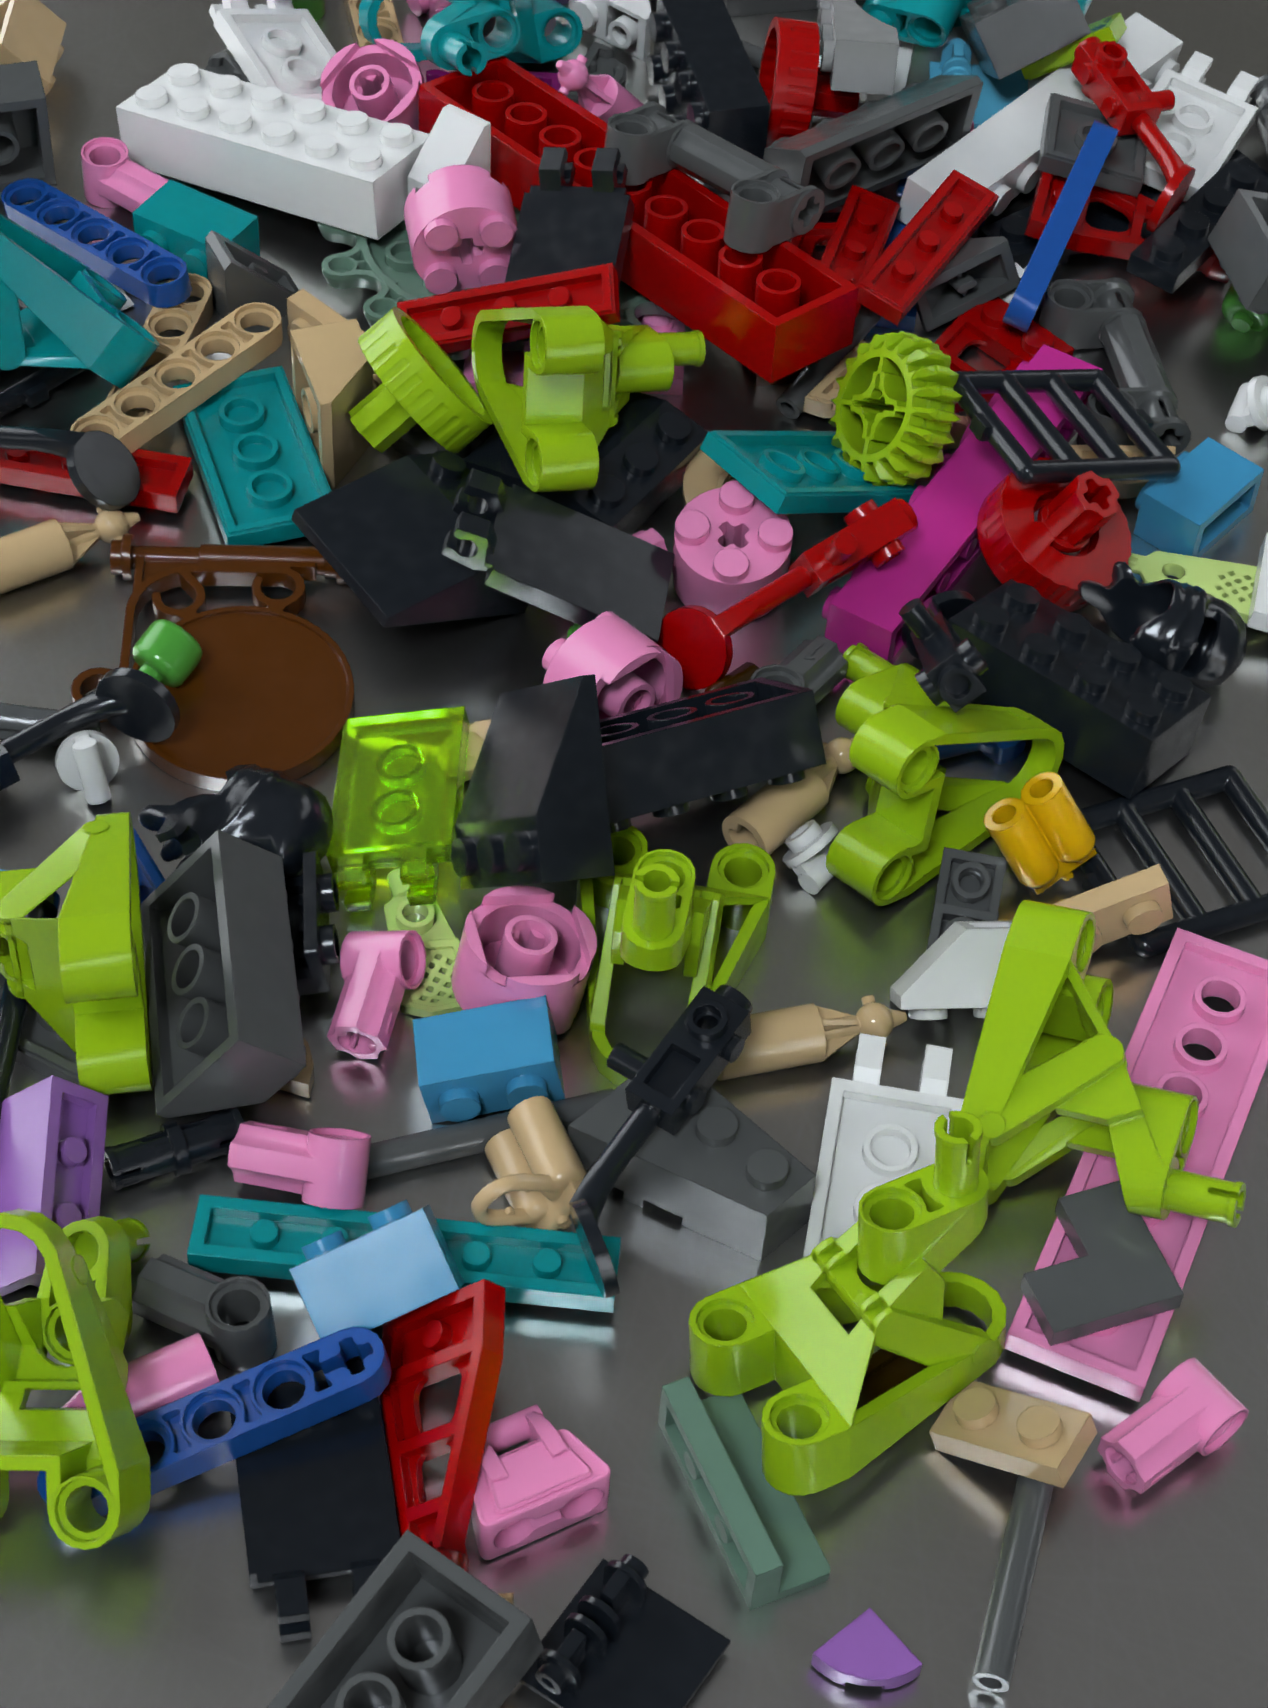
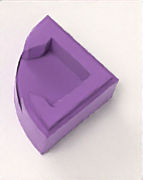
M871 1608L867 1609L814 1651L811 1665L818 1672L835 1683L845 1685L846 1682L862 1686H882L884 1689H894L909 1683L920 1675L922 1668L921 1661Z

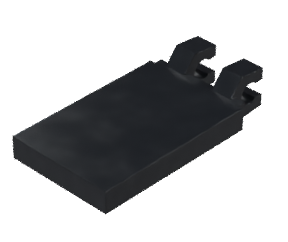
M544 147L538 169L540 186L531 185L530 193H524L517 224L518 230L515 233L505 282L613 263L618 272L619 287L635 206L630 195H626L625 183L628 169L626 164H619L621 153L618 148H597L591 169L593 187L573 186L576 168L573 163L567 162L568 152L566 148ZM530 338L502 343V351L530 352Z
M473 468L467 476L465 488L460 487L456 494L452 511L459 514V516L457 517L454 531L449 530L445 537L442 555L472 570L487 571L484 585L583 626L589 621L594 620L601 613L612 611L655 643L659 641L674 553L515 484L512 487L504 485L499 477Z
M361 1358L351 1359L346 1362L351 1375L365 1370ZM323 1370L315 1372L314 1375L321 1391L329 1388ZM290 1381L282 1383L269 1394L267 1405L276 1409L289 1408L299 1402L304 1395L306 1387L299 1382ZM378 1396L365 1404L236 1459L251 1589L274 1586L281 1643L312 1638L306 1589L307 1580L350 1574L354 1597L400 1539ZM230 1413L231 1424L233 1427L236 1417L234 1414Z

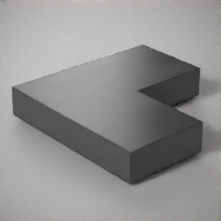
M1120 1180L1058 1198L1055 1213L1079 1258L1025 1273L1020 1286L1050 1346L1180 1307L1184 1293L1142 1216L1127 1211Z

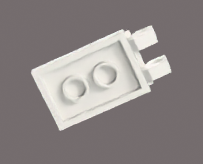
M222 0L223 4H211L209 14L214 21L213 26L250 83L263 87H277L284 93L305 99H322L321 75L327 63L337 52L308 9H294L292 0H266L267 4H256L254 9H249L247 0Z
M1197 51L1188 60L1181 74L1167 68L1152 89V92L1171 90L1175 96L1174 108L1171 111L1161 112L1156 125L1182 161L1195 168V175L1183 199L1185 202L1229 162L1252 126L1258 111V107L1250 104L1252 100L1250 95L1258 84V77L1241 70L1231 84L1227 94L1205 85L1207 78L1204 76L1210 69L1214 58ZM1147 149L1143 183L1163 191L1167 185L1165 176Z
M860 1033L852 1080L832 1077L803 1258L809 1256L812 1250L823 1240L829 1237L839 1238L858 1221L859 1201L866 1192L935 1163L936 1138L934 1136V1123L943 1114L948 1120L947 1134H949V1112L961 1111L964 1100L947 1096L953 1048L926 1044L918 1091L879 1085L886 1037Z

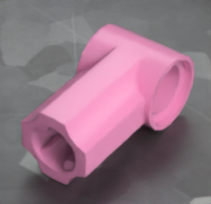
M98 137L87 141L82 146L81 162L84 195L86 200L93 206L108 209L121 206L133 212L169 181L130 160L126 144L119 139Z
M413 930L351 931L346 935L340 951V969L344 985L327 1034V1038L336 1050L345 1051L357 1059H378L380 1052L387 1050L405 989H416L421 984L425 974V946L421 936Z
M247 1121L240 1123L235 1138L230 1142L228 1167L233 1172L234 1182L302 1194V1202L316 1207L340 1210L362 1208L365 1203L371 1136L365 1132L344 1128L319 1127L307 1131L257 1121Z
M1193 1357L1179 1364L1161 1381L1148 1403L1102 1436L1097 1450L1103 1457L1109 1475L1124 1490L1129 1488L1142 1494L1197 1451L1202 1456H1207L1219 1449L1242 1426L1249 1410L1197 1358Z

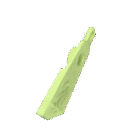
M1154 551L1147 556L1131 553L1128 566L1131 568L1132 573L1140 575L1144 583L1171 579L1166 577L1168 575L1175 576L1179 579L1172 580L1188 583L1192 586H1199L1206 593L1229 603L1237 609L1244 623L1247 624L1257 566L1162 551Z
M405 867L396 868L387 875L393 898L384 905L387 931H416L423 940L426 952V969L424 974L426 978H423L419 985L420 987L405 989L400 1005L401 1012L424 1018L462 1011L463 1009L454 996L451 984L452 971L460 940L455 937L434 895L417 890L410 869ZM414 913L426 917L420 922H411L405 919L406 916Z

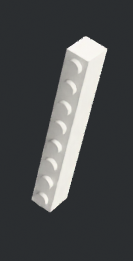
M1135 12L1124 20L1127 29L1117 43L1126 49L1128 53L1127 59L1152 91L1167 68L1177 73L1179 72L1180 64L1176 61L1184 42L1138 12ZM1073 63L1055 70L910 175L905 184L896 218L907 225L953 170H957L999 195L996 205L988 217L992 214L999 216L1009 205L1010 201L1021 192L1028 194L1038 183L1041 174L1037 167L1045 109L1050 94L1056 93L1095 104L1093 100H1090L1082 93V85L1070 70Z

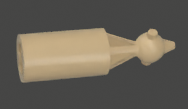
M97 507L98 515L94 523L58 522L53 518L0 537V595L72 569L99 540L110 544L111 540H122L123 535L128 534L129 529L140 521L139 514L137 512H121L120 510L108 511Z
M839 737L829 743L823 742L826 764L806 769V777L803 780L785 785H769L767 782L723 820L722 832L727 844L749 843L762 848L768 854H772L796 829L810 821L827 806L836 775L847 774L855 769L849 759L853 738Z
M867 995L861 998L863 1006L857 1011L856 1015L816 1006L814 1003L750 1014L752 1032L745 1040L741 1054L733 1063L729 1062L717 1079L723 1081L824 1062L828 1057L860 1035V1033L887 1038L895 1027L907 1021V1014L905 1011L889 1009L884 1004L875 1002L874 995Z

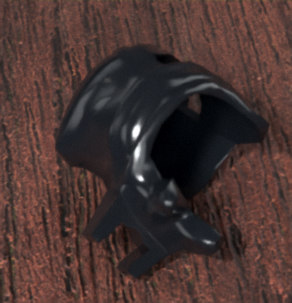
M1117 561L1113 566V584L1111 587L1108 588L1099 582L1084 580L1078 584L1079 595L1087 603L1099 610L1112 632L1120 641L1135 646L1143 656L1165 669L1185 675L1192 681L1194 686L1200 689L1221 685L1237 670L1245 657L1247 634L1244 620L1239 612L1229 603L1206 593L1199 586L1180 583L1172 579L1141 583L1133 576L1132 570L1127 563Z
M256 764L237 765L227 770L226 776L228 781L218 794H200L185 798L173 805H148L138 814V820L143 827L151 831H157L155 836L160 843L166 841L160 853L164 861L171 862L186 856L176 869L218 829L281 856L284 878L303 875V853L317 851L321 861L329 849L333 836L332 809L321 792L307 784L287 777L282 771L262 768Z

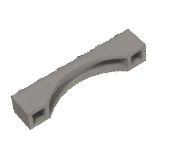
M817 0L816 10H818L817 23L820 34L821 72H829L830 90L893 96L899 50L897 28L866 13L862 9L865 0Z

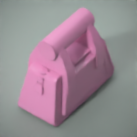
M537 1404L489 1424L471 1511L478 1552L481 1558L485 1560H492L600 1513L607 1508L611 1474L608 1464L569 1430H556L550 1421L544 1417ZM527 1440V1444L522 1445L511 1451L503 1453L499 1456H497L496 1454L497 1452H500L504 1449H507L509 1447H512L516 1444H519Z

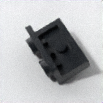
M317 851L304 852L303 875L285 878L299 996L331 992L330 965L340 963V944L335 924H329V913L339 911L337 881L334 873L324 874Z

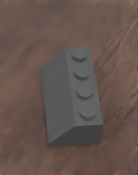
M938 75L921 83H911L900 92L893 94V96L890 95L878 101H868L850 113L835 119H825L814 128L792 137H782L765 148L763 160L785 170L788 173L789 179L803 187L813 185L822 190L825 195V206L822 213L827 212L845 203L852 185L873 192L904 179L970 133L983 82L975 75Z
M218 829L141 903L156 1115L167 1119L265 1103L306 1067V1048L303 1040L299 1006L300 996L297 989L293 955L294 944L291 938L287 904L288 893L285 887L282 857Z

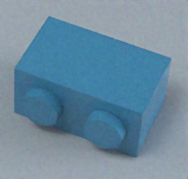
M1207 437L1190 453L1184 451L1177 457L1181 464V470L1175 478L1149 480L1137 496L1135 507L1139 512L1133 534L1163 552L1201 557L1254 509L1265 469L1210 437Z
M546 995L412 1020L418 1085L432 1124L445 1121L464 1122L475 1118L477 1115L510 1110L521 1101L534 1096H545L552 1102L565 1099L557 1033Z
M406 1199L367 1217L373 1231L346 1242L342 1231L338 1230L301 1248L307 1261L289 1269L320 1339L351 1327L371 1330L452 1293L465 1284L430 1205L413 1212Z

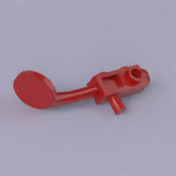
M1092 36L1084 39L1076 47L1074 52L1075 59L1070 70L1082 85V93L1090 100H1093L1111 127L1119 130L1117 135L1137 134L1163 172L1167 185L1154 205L1146 225V230L1153 233L1179 208L1195 175V168L1182 161L1156 125L1161 112L1171 111L1174 108L1175 96L1171 90L1152 92L1127 59L1128 53L1123 46L1115 41L1102 42L1099 37Z
M895 497L878 507L873 499L868 500L843 518L847 524L845 528L803 552L788 568L789 572L718 615L698 605H685L667 613L662 619L657 644L679 661L683 671L682 687L690 690H701L723 678L732 663L733 645L730 636L802 591L809 598L870 560L875 568H879L901 554L906 549L901 540L918 527L917 516L909 503Z

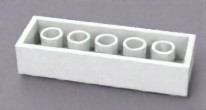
M179 63L171 66L168 72L149 85L139 88L134 95L116 106L120 138L129 150V159L150 171L376 240L382 238L404 220V205L408 196V175L429 136V133L414 130L404 123H390L369 117L362 111H347L326 105L319 99L301 98L284 93L277 87H263L241 81L234 75H220L199 69L197 65L192 63Z

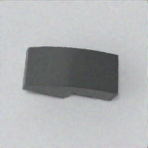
M944 847L927 949L955 921H998V910L1007 863L1005 858Z

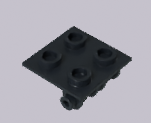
M624 1554L620 1561L611 1560L609 1562L603 1558L541 1640L544 1650L520 1682L558 1708H685L730 1645L731 1640L647 1587L644 1579L649 1574V1570L637 1557L631 1554Z

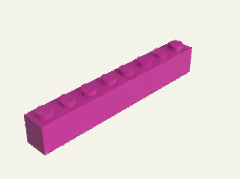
M1045 344L1029 362L1023 360L1016 369H1100L1103 371L1102 368ZM1075 392L1086 405L1091 392ZM1028 393L1069 443L1077 431L1046 393ZM994 394L989 402L990 407L1032 460L1039 457L1050 458L999 394ZM970 424L966 428L957 450L953 454H944V462L938 463L932 480L926 487L919 485L910 497L908 503L917 516L918 527L901 540L906 549L879 568H875L871 560L852 571L850 579L843 587L835 586L827 596L822 609V618L827 620L825 638L837 643L840 653L844 654L853 644L857 646V643H862L875 654L894 664L906 648L901 637L905 621L899 615L900 609L915 598H919L923 603L933 595L951 591L982 553L977 534V518L980 507L987 495L1011 470L988 441H979L969 429Z

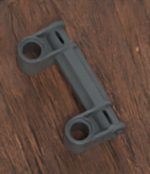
M655 101L647 102L641 107L625 113L614 114L608 119L604 148L619 149L621 153L619 164H626L628 169L626 186L644 184L655 176L678 168L730 197L723 240L734 250L749 254L767 252L777 244L797 235H804L812 230L822 215L825 206V195L822 190L813 185L803 187L789 179L788 173L785 170L762 160L700 127L689 119L679 121L667 114L664 106Z
M1116 277L1100 280L1064 278L1050 283L1046 290L1038 324L1072 346L1074 350L1104 348L1120 387L1118 389L1135 409H1143L1154 421L1153 431L1166 446H1176L1175 455L1181 453L1191 440V431L1186 421L1178 417L1176 412L1178 409V399L1164 370L1147 328L1145 318L1133 306L1135 293L1130 283L1123 278ZM1116 292L1119 294L1121 300L1117 299V296L1115 294ZM1090 393L1086 407L1118 445H1135L1096 397ZM1078 434L1076 438L1077 445H1087Z

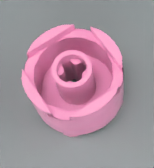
M385 38L374 39L375 44L359 47L356 42L344 47L330 59L322 72L320 81L322 88L321 100L326 105L347 111H362L369 117L390 123H404L412 129L419 131V85L425 83V80L414 55L405 46Z
M452 165L429 174V182L417 192L414 187L407 196L404 205V220L413 264L418 275L425 282V287L430 292L439 295L461 291L465 288H477L504 283L515 233L518 230L515 210L507 186L503 182L501 185L498 181L491 178L490 171L474 165Z
M737 480L726 482L721 488L709 490L692 499L677 516L674 527L672 573L674 590L684 605L705 607L718 615L789 572L788 568L790 567L794 533L787 515L773 512Z
M612 611L601 613L594 620L577 629L567 639L560 638L555 640L546 649L542 658V666L546 670L543 684L595 674L600 720L679 699L682 692L683 671L679 661Z
M507 886L495 889L483 896L481 905L473 911L471 909L466 917L452 971V990L460 1007L463 1010L546 995L557 1035L568 1031L579 1010L597 952L596 932L586 914L575 905H573L572 912H570L563 906L553 902L555 893L534 886Z

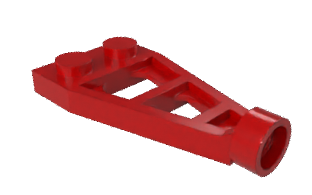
M1041 171L1024 235L1040 239L1067 178ZM1093 186L1065 248L1076 252L1129 260L1130 254L1146 240L1141 237L1143 223H1147L1156 201L1140 193L1138 197ZM1090 202H1101L1123 213L1130 222L1128 230L1114 232L1090 226L1085 220L1088 204ZM1215 253L1196 270L1203 272L1208 279L1227 284L1229 281Z
M999 297L985 304L976 305L959 315L934 342L939 344V348L944 354L951 356L950 369L952 371H977L958 358L970 345H975L1006 367L1002 370H1016L1023 360L1029 362L1044 344L1073 356L1074 348L1033 320L1027 333L1002 323L1009 303ZM994 394L981 395L989 403ZM958 403L955 404V414L964 411Z
M486 1279L458 1289L384 1323L382 1342L391 1363L392 1375L388 1386L380 1395L400 1538L408 1529L468 1573L469 1558L465 1541L504 1353L505 1288ZM461 1373V1386L452 1420L424 1432L419 1407V1397L422 1388ZM450 1453L442 1494L437 1498L427 1501L422 1472L423 1463Z

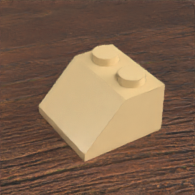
M1 0L0 65L37 60L46 96L56 81L53 71L55 64L64 52L61 42L67 23L39 0Z
M357 318L290 330L293 394L331 489L336 488L371 445L350 421L351 417L348 413L377 388L376 384L373 383V374L376 373L368 363L358 343V338L363 332Z

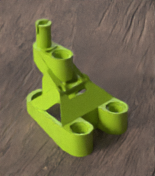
M589 306L511 307L480 310L475 318L471 343L473 375L478 394L523 483L533 492L593 489L596 486L599 474L598 446L608 428L618 423V413L630 400V393L668 391L673 382L674 366H702L706 355L705 338L700 330L657 333L649 325L606 324ZM508 321L532 324L530 330V352H524L523 386L508 384L504 375L502 339L505 325Z
M857 643V646L851 645L843 654V657L848 661L845 678L852 680L853 683L844 691L839 699L835 719L838 725L855 735L850 746L849 759L853 767L869 776L865 785L866 792L869 794L868 814L848 824L838 833L830 845L826 856V868L830 874L878 906H885L909 896L938 875L944 847L971 851L989 838L991 835L983 822L984 815L988 809L1002 799L1010 797L1020 799L1022 788L1032 777L1044 772L1057 773L1063 759L1065 743L1060 731L1019 708L969 703L955 713L946 701L936 706L915 678V674L920 672V670L908 663L893 665L869 650L864 644ZM1033 740L1027 761L1020 772L1009 783L996 780L945 777L946 768L938 764L939 751L935 746ZM937 810L949 811V813L935 819Z
M130 812L96 815L94 821H89L82 825L80 829L37 868L0 871V973L7 979L9 991L14 996L25 999L75 1052L79 1085L105 1095L152 1091L151 1048L140 886L134 829ZM73 877L58 918L25 917Z
M631 826L628 829L611 833L615 876L578 879L576 907L589 918L596 932V937L594 903L609 909L600 963L597 942V952L585 988V1001L591 1058L599 1073L614 1085L620 1086L628 1079L607 1067L608 1057L613 1050L605 1035L614 964L624 966L625 962L634 968L645 971H667L677 967L685 955L683 976L693 977L688 1005L703 986L714 992L720 985H728L737 989L766 938L776 873L775 863L770 854L762 848L749 843H735L722 848L716 853L711 863L707 887L695 885V867L688 857L671 849H657L648 852V842L645 836L637 828ZM721 925L732 930H740L713 980Z
M1023 900L1017 908L1004 943L961 1111L975 1115L983 1124L979 1167L985 1171L989 1178L988 1205L995 1203L1007 1186H1017L1075 1149L1115 1158L1125 1205L1129 1213L1164 1221L1171 1211L1227 1224L1228 1227L1236 1228L1241 1219V1215L1236 1213V1210L1243 1211L1245 1205V1182H1233L1184 1171L1197 1126L1199 1110L1197 1096L1134 1083L1130 1079L1123 1045L1119 1039L1111 1035L1108 1029L1113 1005V982L1109 978L1086 974L1096 937V920L1093 912L1032 900Z
M965 1111L949 1112V1134H947L948 1120L943 1114L939 1116L934 1123V1136L936 1138L935 1163L866 1192L859 1201L858 1221L839 1238L829 1237L819 1243L809 1256L709 1295L697 1302L691 1310L689 1316L690 1374L694 1383L699 1388L715 1396L731 1397L746 1393L776 1380L783 1390L771 1397L762 1410V1472L766 1481L776 1490L788 1495L806 1496L818 1493L851 1478L994 1366L1005 1348L1006 1306L999 1293L982 1279L962 1272L942 1271L981 1233L987 1221L989 1178L985 1171L979 1167L983 1124L975 1115ZM943 1306L958 1307L972 1312L984 1321L987 1326L986 1332L978 1327L944 1319ZM858 1322L849 1334L841 1326ZM875 1346L927 1366V1368L856 1410L864 1377Z
M24 1209L0 1213V1230L5 1228L19 1231L34 1241L44 1257L45 1267L37 1298H25L4 1304L0 1295V1520L8 1507L9 1471H46L47 1512L50 1526L57 1537L73 1548L82 1550L98 1548L130 1532L141 1524L149 1511L151 1500L150 1456L125 1390L128 1382V1363L123 1354L124 1344L131 1334L133 1323L131 1263L138 1262L146 1256L150 1244L137 1245V1240L150 1237L149 1231L138 1219L129 1217L114 1221L108 1217L96 1216L72 1222L61 1229L58 1224L39 1212ZM48 1351L54 1358H56L60 1362L72 1364L73 1366H64L54 1363L49 1358H47ZM31 1390H81L86 1408L26 1407ZM92 1487L99 1490L107 1500L109 1509L107 1519L99 1515L93 1507L91 1500Z

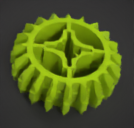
M904 331L899 333L890 332L883 335L875 334L870 343L859 344L857 357L846 358L847 373L843 377L836 378L840 389L838 396L830 400L836 405L835 415L828 423L835 427L837 432L832 438L831 445L841 448L843 459L850 465L865 472L863 475L864 481L872 482V485L903 487L905 485H914L920 477H930L932 464L944 462L943 446L954 443L950 430L953 422L961 420L954 414L955 404L963 397L953 389L958 381L959 374L950 369L951 356L944 354L940 350L939 344L933 343L928 338L919 337L917 334Z

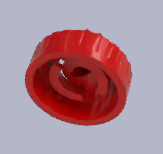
M775 16L770 23L758 75L759 82L770 104L766 147L782 137H792L807 131L812 115L838 118L858 108L860 93L830 90L829 72H821V68H819L820 34L817 22Z
M1039 457V458L1034 459V460H1051V459H1050V458H1047V457ZM1092 470L1078 475L1070 483L1023 484L1010 472L987 495L978 513L977 534L983 556L994 575L1002 584L1013 579L1018 583L1034 587L1042 597L1068 612L1080 610L1088 606L1089 603L1079 595L1078 584L1084 580H1091L1109 588L1113 584L1112 571L1114 564L1117 561H1121L1128 565L1129 557H1131V532L1128 528L1127 518L1117 501L1120 494L1109 478H1102ZM1039 511L1037 515V521H1035L1034 513ZM1059 551L1066 552V553L1077 552V554H1076L1075 556H1070V555L1062 554V553L1059 552Z

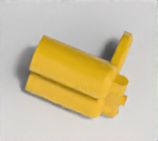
M1044 772L1032 777L1022 788L1020 799L1011 797L1002 799L993 804L984 815L983 822L1018 881L1024 886L1032 888L1036 895L1044 893L1047 888L1060 879L1070 881L1069 879L1074 877L1073 870L1097 855L1094 848L1096 839L1091 827L1061 776L1055 772Z

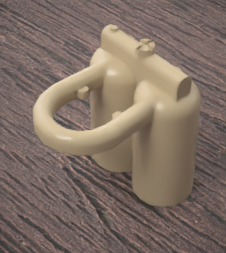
M534 1096L521 1101L512 1108L507 1116L510 1128L493 1136L484 1148L485 1155L497 1179L483 1187L475 1195L471 1203L472 1214L482 1225L492 1227L520 1225L526 1228L558 1231L562 1228L567 1229L572 1224L569 1217L571 1214L569 1202L587 1172L552 1101L545 1096ZM502 1195H505L510 1205L505 1209L488 1208L494 1200Z

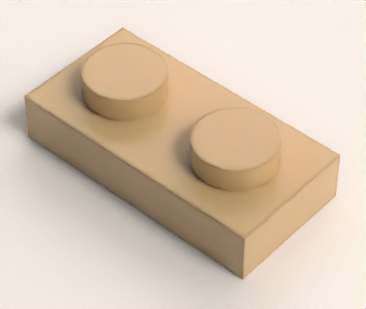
M1159 864L1052 904L1093 912L1096 920V937L1093 952L1098 950L1100 946L1125 936L1148 933L1156 929L1162 922L1173 919L1169 882Z
M973 1381L947 1402L929 1430L936 1451L1064 1488L1096 1436L1097 1430L1091 1413Z

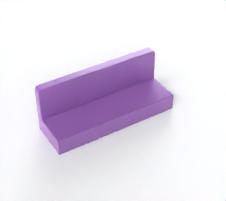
M51 1075L4 1099L0 1118V1213L15 1209L39 1212L58 1224L61 1229L72 1222L100 1216L109 1096ZM2 1228L0 1230L1 1297L27 1285L40 1287L45 1261L34 1241L19 1231Z

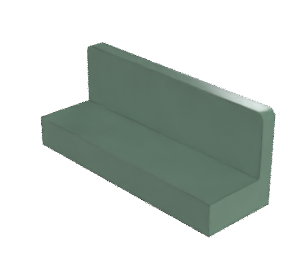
M689 1376L663 1385L658 1424L749 1610L751 1611L827 1581L831 1570L830 1565L794 1495H788L776 1490L764 1477L762 1472V1432L743 1395L739 1394L731 1397L713 1395L701 1400Z

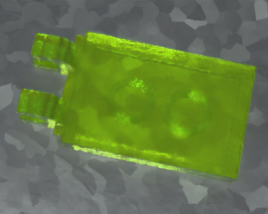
M464 706L349 718L345 722L332 809L333 836L326 857L332 873H337L336 884L339 891L347 890L344 900L347 912L373 909L376 869L400 867L402 885L409 884L407 899L410 906L435 904L439 879L438 863L452 862L451 848L453 841L456 839L455 824L463 802L470 725Z

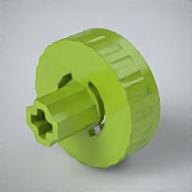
M393 307L358 338L361 351L382 383L348 413L351 417L350 421L358 432L377 451L383 453L414 425L419 424L437 443L449 452L456 454L493 423L480 396L457 365L437 342L401 309Z

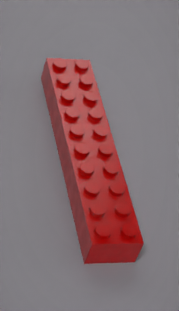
M501 56L488 60L485 68L479 74H475L471 70L472 76H466L456 70L419 85V131L430 134L442 108L448 104L459 107L491 123V178L498 181L501 185L503 182L507 186L511 194L513 206L521 210L524 193H530L531 185L540 186L538 169L544 147H565L568 152L567 162L573 163L576 168L573 186L593 187L591 169L597 148H604L607 123L507 57ZM677 168L655 176L644 184L636 186L625 185L627 189L626 195H630L635 210L621 281L692 330L702 331L705 339L770 384L852 344L858 286L787 240L773 246L767 252L759 254H749L732 249L723 240L729 202Z

